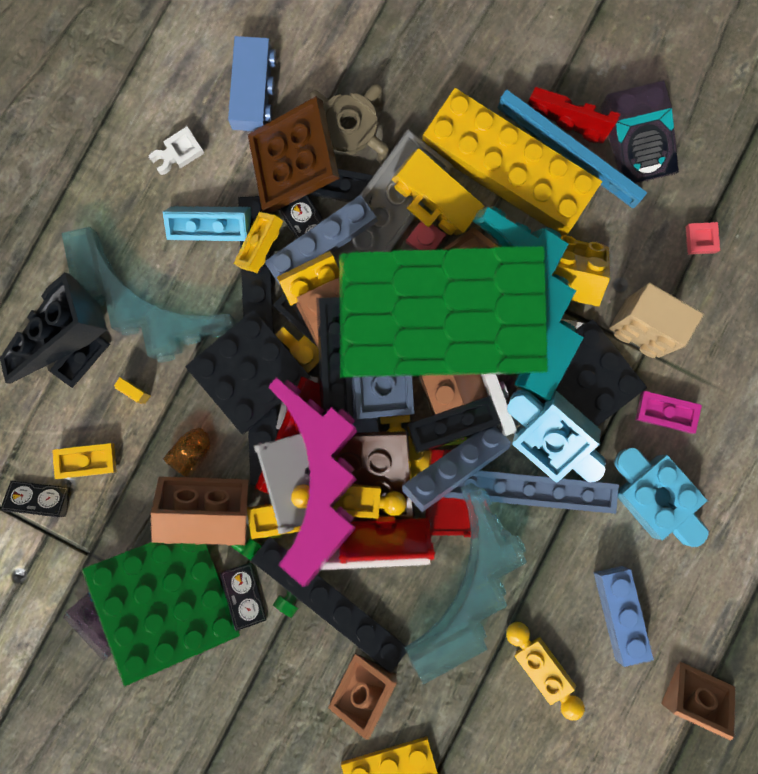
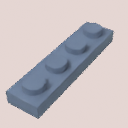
M359 195L265 261V264L279 283L277 276L328 251L331 253L335 252L377 223L378 219L363 197Z
M496 427L476 433L403 484L402 491L423 512L510 448L511 442Z

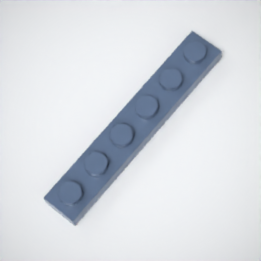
M479 470L444 497L616 514L619 484L596 481L587 482L586 480L562 478L556 483L552 478L545 476Z

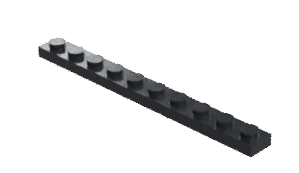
M238 197V207H251V229L258 213H266L262 211L260 197ZM240 241V249L244 241ZM270 249L266 255V260L271 257ZM265 263L260 267L258 273L241 269L243 318L254 310L274 333L272 275ZM278 406L248 431L250 485L257 484L262 472L254 445L266 441H275L279 429H276Z

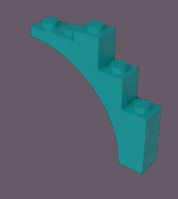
M493 206L478 210L473 222L490 234L501 247L544 246L548 372L520 373L514 385L521 389H526L538 399L550 401L584 338L575 332V326L561 320L576 290L568 286V280L553 274L569 244L562 240V235L554 229L543 228L530 234L531 229L522 223L511 222L505 218L507 216L506 213L499 208Z

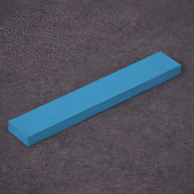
M506 90L501 96L497 107L499 111L548 147L603 181L601 186L631 208H635L647 194L645 190L509 90Z

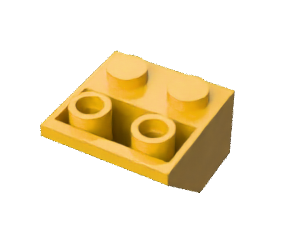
M563 235L561 239L569 245L553 274L568 280V286L576 290L571 301L599 307L610 280L609 247L598 242L588 243Z

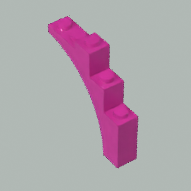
M276 378L269 385V388L285 404L296 421L306 446L310 468V492L305 518L293 546L279 566L302 586H307L356 528L350 523L354 518L340 506L337 510L333 509V507L357 480L351 474L354 471L351 465L341 457L337 462L334 460L357 433V430L352 425L355 420L344 410L341 409L337 413L334 409L330 408L322 417L321 414L324 410L311 399L306 403L298 396L301 391L289 380H286L283 384Z

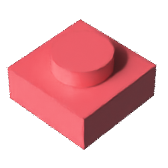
M420 221L406 239V243L415 250H436L445 239L446 234L433 224L427 227Z
M718 222L690 223L685 226L688 255L711 254L720 251Z

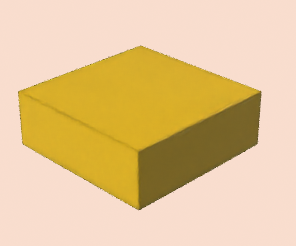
M119 377L114 385L115 389L140 404H146L151 396Z

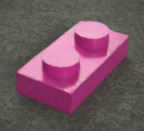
M643 391L641 392L635 420L696 434L702 405Z

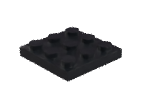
M254 310L185 366L242 435L282 403L269 388V385L276 378L283 384L286 380H289L296 387L301 377L311 378Z
M592 319L576 331L577 334L584 338L555 392L557 391L592 423L599 426L647 389V386L595 320Z

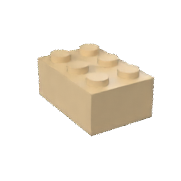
M648 283L624 301L609 329L615 332L614 336L625 343L632 342L641 347L639 349L640 352L651 358L657 356L660 358L686 347L704 314Z

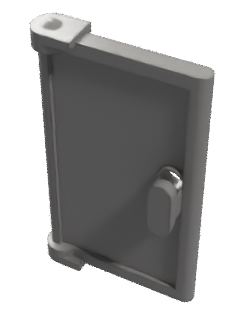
M301 433L273 442L266 441L254 445L278 524V534L292 531L295 527L301 526L305 518L306 509L297 508L291 500V494L295 487L302 484L310 486L307 450Z

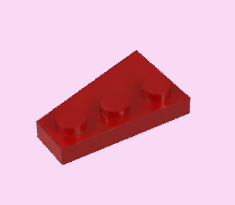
M538 87L534 88L528 101L530 107L545 118L547 117L555 121L560 128L574 130L582 134L585 140L592 143L599 142L603 144L621 115L614 111H610L608 116L595 111L596 106L589 103L579 106L573 105L567 96Z

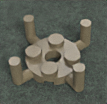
M373 84L364 96L350 93V95L342 96L339 94L331 99H327L316 90L311 91L309 94L310 99L317 96L323 100L333 150L353 155L370 146L377 152V161L383 164L388 157L389 148L376 137L378 119L374 106H379L382 103L381 86ZM348 116L355 118L357 121L356 126L352 129L343 128L340 124L343 118Z

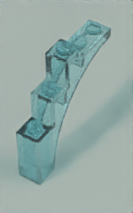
M91 227L61 233L70 275L101 306L104 305L103 301H106L111 329L119 333L121 332L122 335H131L138 333L139 328H142L148 357L154 360L157 359L158 362L174 360L176 354L182 353L180 342L183 341L184 345L195 344L201 341V337L212 335V338H220L235 325L234 318L230 314L213 316L182 315L160 309L142 300L130 291L116 275L104 253L99 234Z
M472 483L461 488L468 508L471 528L470 556L464 579L453 602L443 616L423 636L404 648L423 685L488 650L483 640L487 635L479 621L507 607L503 597L506 595V590L499 578L527 563L523 555L526 548L521 538L503 529L499 518L496 515H492L489 505L492 502L484 488L480 489Z

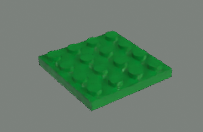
M150 542L81 569L124 687L240 636L239 631L234 629L227 599L206 544Z

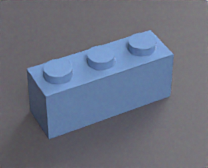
M234 36L228 121L232 130L255 131L267 124V122L272 121V105H269L268 101L269 95L274 94V77H270L271 67H276V49L271 48L269 38Z
M619 566L594 572L615 660L623 667L654 660L631 569Z

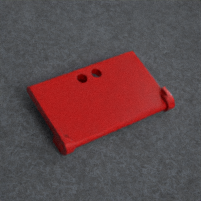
M432 450L431 465L452 450ZM442 497L425 510V518L430 520L431 536L464 535V537L471 538L479 537V531H477V500Z
M391 516L378 517V519L372 521H351L350 523L356 528L340 546L339 555L340 564H347L350 561L418 558L435 560L436 552L434 551V543L431 541L429 518L395 519V517Z

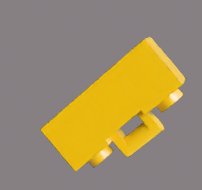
M419 148L410 154L391 178L396 183L395 189L404 197L410 195L414 198L406 208L427 227H430L438 219L440 221L438 226L449 235L464 233L473 222L478 210L484 208V205ZM421 201L422 203H424L433 212L430 214L419 204V202Z

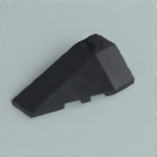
M63 273L45 289L41 295L44 301L37 311L31 310L27 316L30 322L24 331L15 334L0 356L5 383L11 384L89 345L107 330L101 305L69 273Z

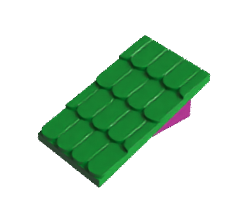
M544 246L342 253L339 255L340 378L548 372Z

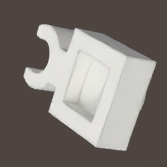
M185 127L163 141L167 149L164 151H153L149 158L153 163L158 159H164L163 165L157 168L160 175H164L170 171L173 163L177 162L178 166L182 168L203 155L204 152L189 128Z

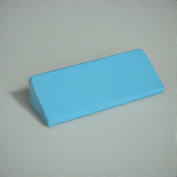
M169 207L163 211L167 240L245 241L250 231L251 207Z

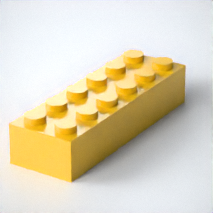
M457 88L453 89L423 134L422 141L449 161L454 168L543 225L556 230L562 236L570 232L603 182Z

